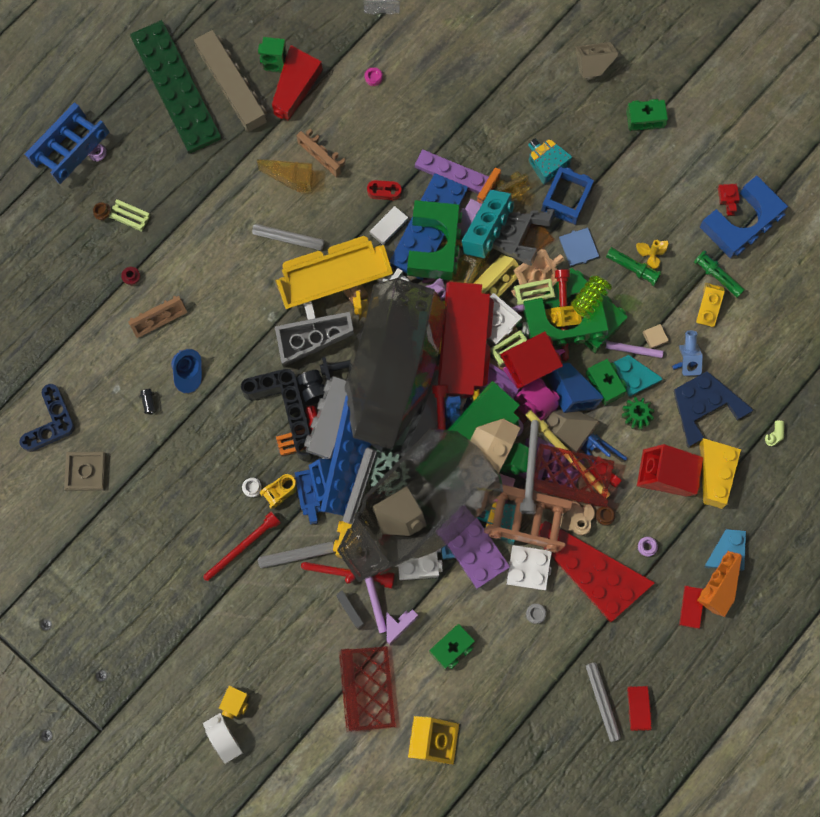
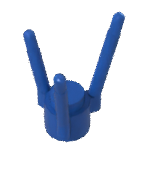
M593 432L581 448L586 453L591 464L595 460L589 450L594 451L598 448L608 457L611 456L604 447L623 460H627L626 456Z

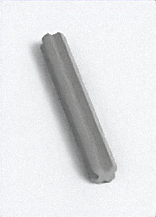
M254 224L252 229L254 235L317 250H322L324 247V240L259 224Z
M365 449L343 517V522L354 524L377 453L373 449Z
M327 542L258 558V564L260 568L334 553V543Z
M597 663L587 664L586 669L609 740L611 742L620 740L621 736Z

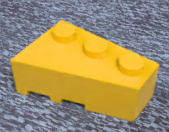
M703 438L699 443L701 457H703V503L723 509L728 502L741 449Z

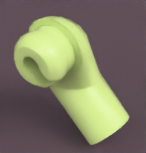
M775 421L774 432L765 436L767 445L774 446L784 439V421Z

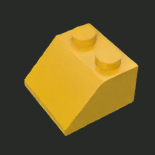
M414 716L408 757L454 765L459 724L431 717Z

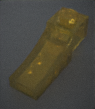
M490 251L485 258L467 254L460 256L457 263V273L452 275L450 282L472 283L478 272L482 268L484 269Z

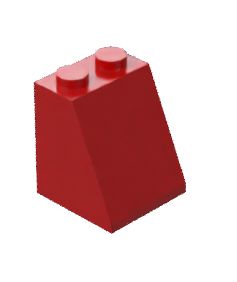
M666 444L643 449L637 486L685 497L697 495L700 487V474L703 469V457Z

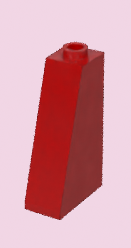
M292 45L289 47L272 102L273 113L278 118L290 120L323 71L322 61Z

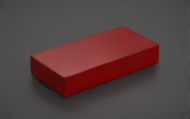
M684 586L679 626L700 628L703 605L697 600L703 589Z

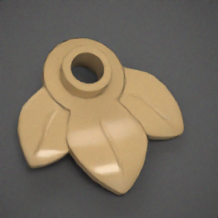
M572 501L571 509L561 517L560 527L565 531H573L581 536L589 533L591 521L595 516L591 504L585 505L582 508L579 503ZM580 523L585 524L583 527L578 526Z

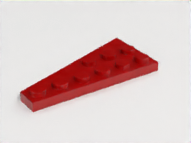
M544 521L540 525L538 537L550 539L552 529L550 522ZM559 529L558 541L565 543V547L558 552H552V559L610 623L654 584L653 581L564 530Z

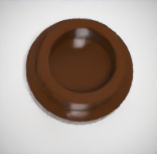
M97 203L93 208L94 217L97 220H105L111 214V207L107 203Z
M602 506L596 512V520L601 525H610L615 520V512L609 506Z

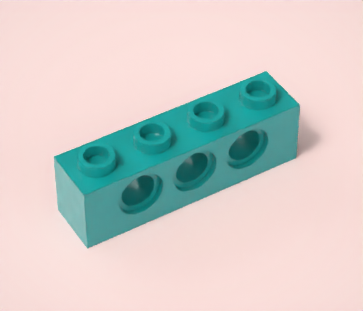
M495 190L489 191L462 239L464 254L485 258L487 253L492 250L495 239L499 237L502 226L506 224L509 213H512L514 209L511 193Z

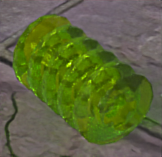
M595 275L589 278V281L584 285L585 287L580 290L576 299L571 302L573 309L586 319H590V315L587 312H595L592 306L599 307V303L596 300L600 302L604 300L601 294L607 296L608 292L606 289H612V285L608 281Z

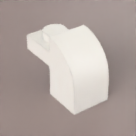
M221 713L203 723L209 740L225 764L242 754L237 740L229 730Z

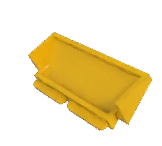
M362 236L329 247L328 254L324 256L321 251H316L285 261L282 265L283 269H281L284 277L276 279L275 282L284 307L288 309L391 275L393 272L384 245L373 247L372 242L366 236Z

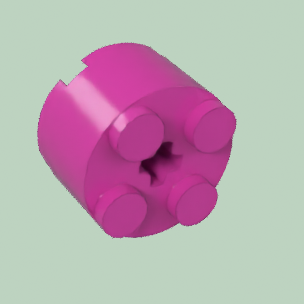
M540 378L526 385L514 397V400L520 404L519 410L525 416L527 412L532 410L540 420L544 421L559 407V395L554 391H550Z

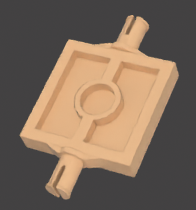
M541 249L537 252L532 266L522 263L514 269L519 285L551 278L552 285L554 286L557 283L555 270L564 261V257L559 254L552 260L549 258L546 250ZM548 284L521 289L520 293L546 288ZM546 292L538 293V294H534V295H529V296H527V297H528V298H533V297L542 296V295L545 294Z

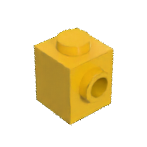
M228 686L219 706V709L223 710L222 715L233 719L234 716L239 718L241 714L244 715L249 705L246 703L249 695Z

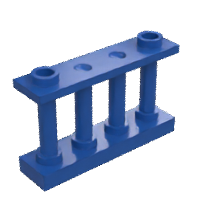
M73 103L24 155L36 168L43 163L52 169L50 173L61 184L110 132L103 121L100 120L96 125H93L84 119L86 115L79 105ZM78 124L89 130V133L84 138L72 132ZM66 137L77 143L71 151L60 145ZM53 150H56L65 157L58 165L47 158Z

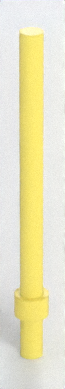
M532 410L527 412L526 416L531 422L533 420L539 422L538 432L545 435L604 499L608 498L610 493L548 428L549 425L544 420H540Z

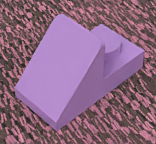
M470 199L466 208L461 210L462 221L457 224V228L461 229L460 235L463 237L482 205L473 199Z
M413 610L410 612L405 611L399 617V623L387 613V643L389 645L418 618V615Z

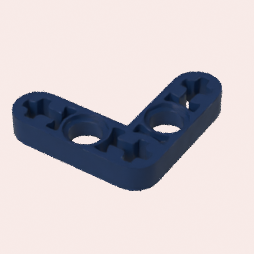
M54 384L45 385L41 392L52 422L21 436L19 443L25 451H35L71 435L74 431V423L62 394ZM49 390H53V396L56 399V401H53L52 398L48 395ZM55 406H62V413L58 415L53 413ZM63 418L64 422L68 425L66 431L60 429L63 425L59 419ZM45 430L52 431V436L49 439L42 438V433ZM36 434L38 435V438L41 440V442L35 440L37 439V437L35 436ZM28 438L34 440L31 442V446L26 444Z

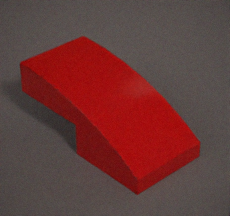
M648 686L627 687L630 731L651 730Z

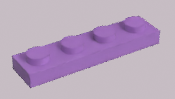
M423 149L415 163V168L431 175L436 173L468 187V190L477 194L480 193L489 178L486 175Z

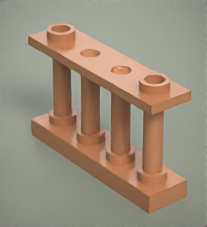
M498 483L492 487L491 495L496 496L497 505L493 526L488 525L484 529V533L489 534L492 538L504 537L546 547V550L550 552H558L565 547V543L558 541L562 514L567 513L571 509L572 501L533 492L536 513H534L530 535L520 532L523 515L520 512V503L525 499V490ZM507 500H512L516 503L512 530L501 528L504 505ZM545 508L553 510L552 512L554 513L550 539L538 537L542 513Z

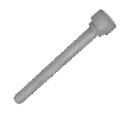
M537 420L531 422L525 499L520 503V512L526 514L536 513L533 489L539 428Z

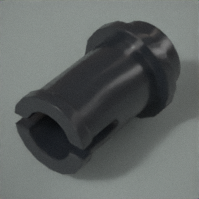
M151 389L140 391L139 398H142L144 414H152L157 411L153 399L155 394Z

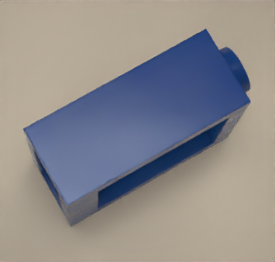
M559 167L542 204L541 211L547 212V209H554V217L575 225L592 189L594 180L587 175L577 174L570 168ZM561 178L585 187L576 210L551 200Z

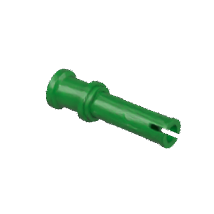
M613 247L607 253L606 258L629 269L636 274L637 278L647 280L653 287L662 274V271H656L650 268L647 263L642 264Z
M705 250L695 259V264H699L706 271L707 275H712L736 298L744 292L745 289L719 267V262L711 259Z

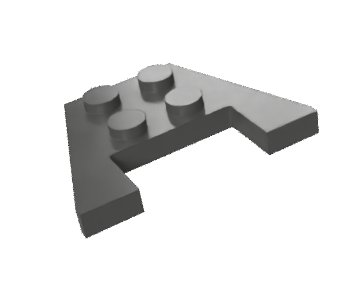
M547 209V212L538 213V210L531 211L530 214H520V212L509 213L507 222L502 226L499 237L495 239L492 248L532 266L537 255V248L521 246L531 224L551 225L555 216L554 209Z

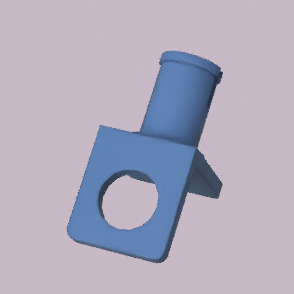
M693 330L685 332V345H679V350L683 357L682 374L684 376L702 374L703 355L697 344L698 333ZM696 362L698 366L695 370L691 371L687 369L688 363Z

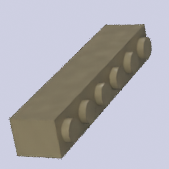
M213 30L194 39L198 53L246 131L250 132L267 123L265 117L267 112L264 106H259L257 103V95L254 91L249 90L248 87L250 85L245 76L241 77L239 74L241 70L237 63L233 64L231 61L232 56L229 50L223 48L222 45L224 43L219 35L216 36Z

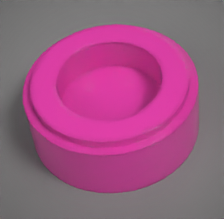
M373 67L365 72L364 77L368 85L377 86L382 82L383 76L380 69Z

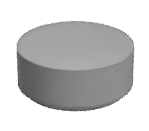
M532 604L526 611V618L532 624H540L546 617V610L540 604Z

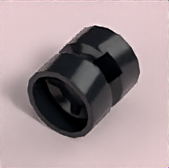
M319 370L307 371L296 378L300 390H303L302 396L305 404H315L323 398L325 385L321 384L323 380Z

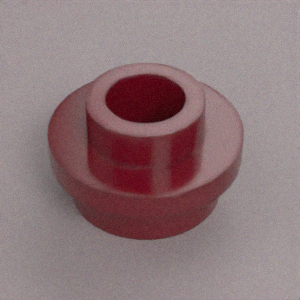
M127 267L122 271L121 278L125 284L134 285L140 279V272L135 267ZM129 273H133L132 277H127Z

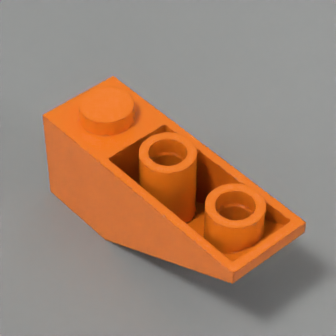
M727 551L697 600L712 613L725 617L735 601L742 557L738 553Z

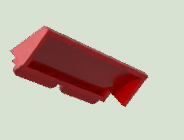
M446 283L438 385H448V393H446L448 396H460V398L466 399L474 395V388H480L488 383L490 346L486 344V339L490 338L492 333L494 300L490 297V294L482 293V284Z

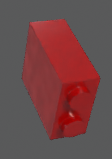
M546 332L500 354L517 389L563 366L561 356L555 351L553 341Z

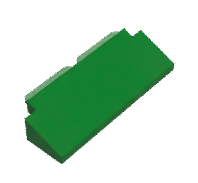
M491 381L414 468L440 492L447 485L454 491L461 490L466 483L459 461L476 428L500 419L518 426L519 417L513 412L520 405L495 382Z

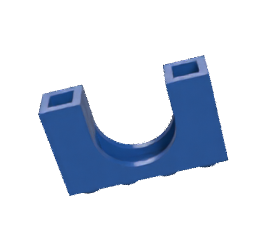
M757 175L744 185L740 192V195L757 213L758 221L755 225L748 228L736 227L717 209L708 215L700 225V228L730 259L735 254L739 256L746 249L745 246L748 243L752 245L757 241L758 235L761 232L765 234L771 229L773 222L781 221L786 215L784 212L788 206Z

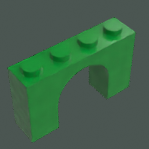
M414 200L412 225L432 227L440 230L445 235L447 244L436 252L409 251L407 276L452 280V275L457 273L458 262H454V256L458 257L459 245H456V240H460L461 229L457 228V224L462 221V212H459V204Z
M573 268L570 269V278L566 282L567 303L577 297L579 298L581 290L597 288L594 283H589L584 279L585 277L580 271H575ZM559 282L553 286L555 297L543 300L545 309L560 307ZM601 293L608 334L604 339H589L584 342L595 354L626 323L628 318L622 308H617L612 303L610 297Z
M599 287L580 291L579 300L583 320L577 327L570 330H560L549 323L542 298L523 301L529 338L531 339L546 332L551 337L553 346L564 347L567 343L572 342L581 344L589 339H604L608 334V326Z

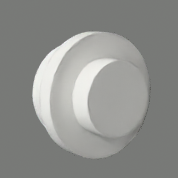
M248 478L244 481L242 490L246 496L256 497L260 494L262 485L258 479Z

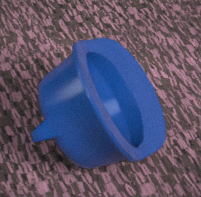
M194 349L179 350L171 362L174 384L179 391L191 393L201 383V356Z

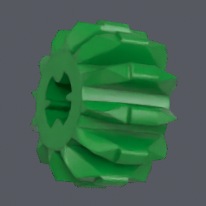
M634 397L633 402L627 400V406H623L622 410L624 413L621 415L622 418H628L625 421V425L632 423L631 428L634 429L637 425L639 430H642L643 425L648 427L650 425L649 421L654 419L651 414L655 412L654 409L649 408L651 402L645 404V398H642L639 402L637 397ZM638 410V413H642L641 416H638L635 411Z

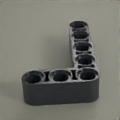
M282 369L244 379L241 383V390L247 400H256L282 393L297 455L302 461L311 460L314 454L300 452L303 447H306L304 444L310 432L294 372L291 369ZM287 377L292 378L290 382H283ZM267 382H273L271 387L264 386ZM248 387H255L251 392L246 391ZM289 395H296V398L293 400L287 399ZM294 412L301 413L299 417H292ZM304 429L305 433L303 435H297L296 431Z

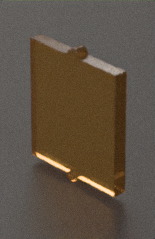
M531 224L521 246L537 248L538 251L553 241V238L543 225Z

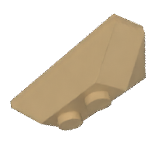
M500 419L476 428L459 461L467 489L486 497L513 446L520 427Z

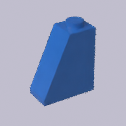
M562 363V367L545 375L552 390L559 395L560 399L558 402L564 413L592 410L603 400V396L570 363Z

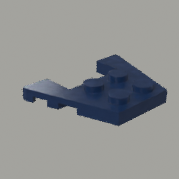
M707 371L673 391L688 448L704 438L695 424V421L725 404H727L737 421L753 411L750 406Z

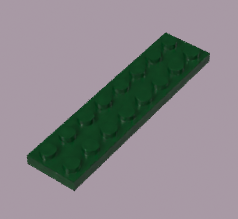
M160 20L131 33L130 37L188 154L221 140V136L163 21Z

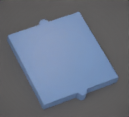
M588 228L576 232L573 230L572 233L559 237L570 267L581 263L586 264L587 261L599 258Z

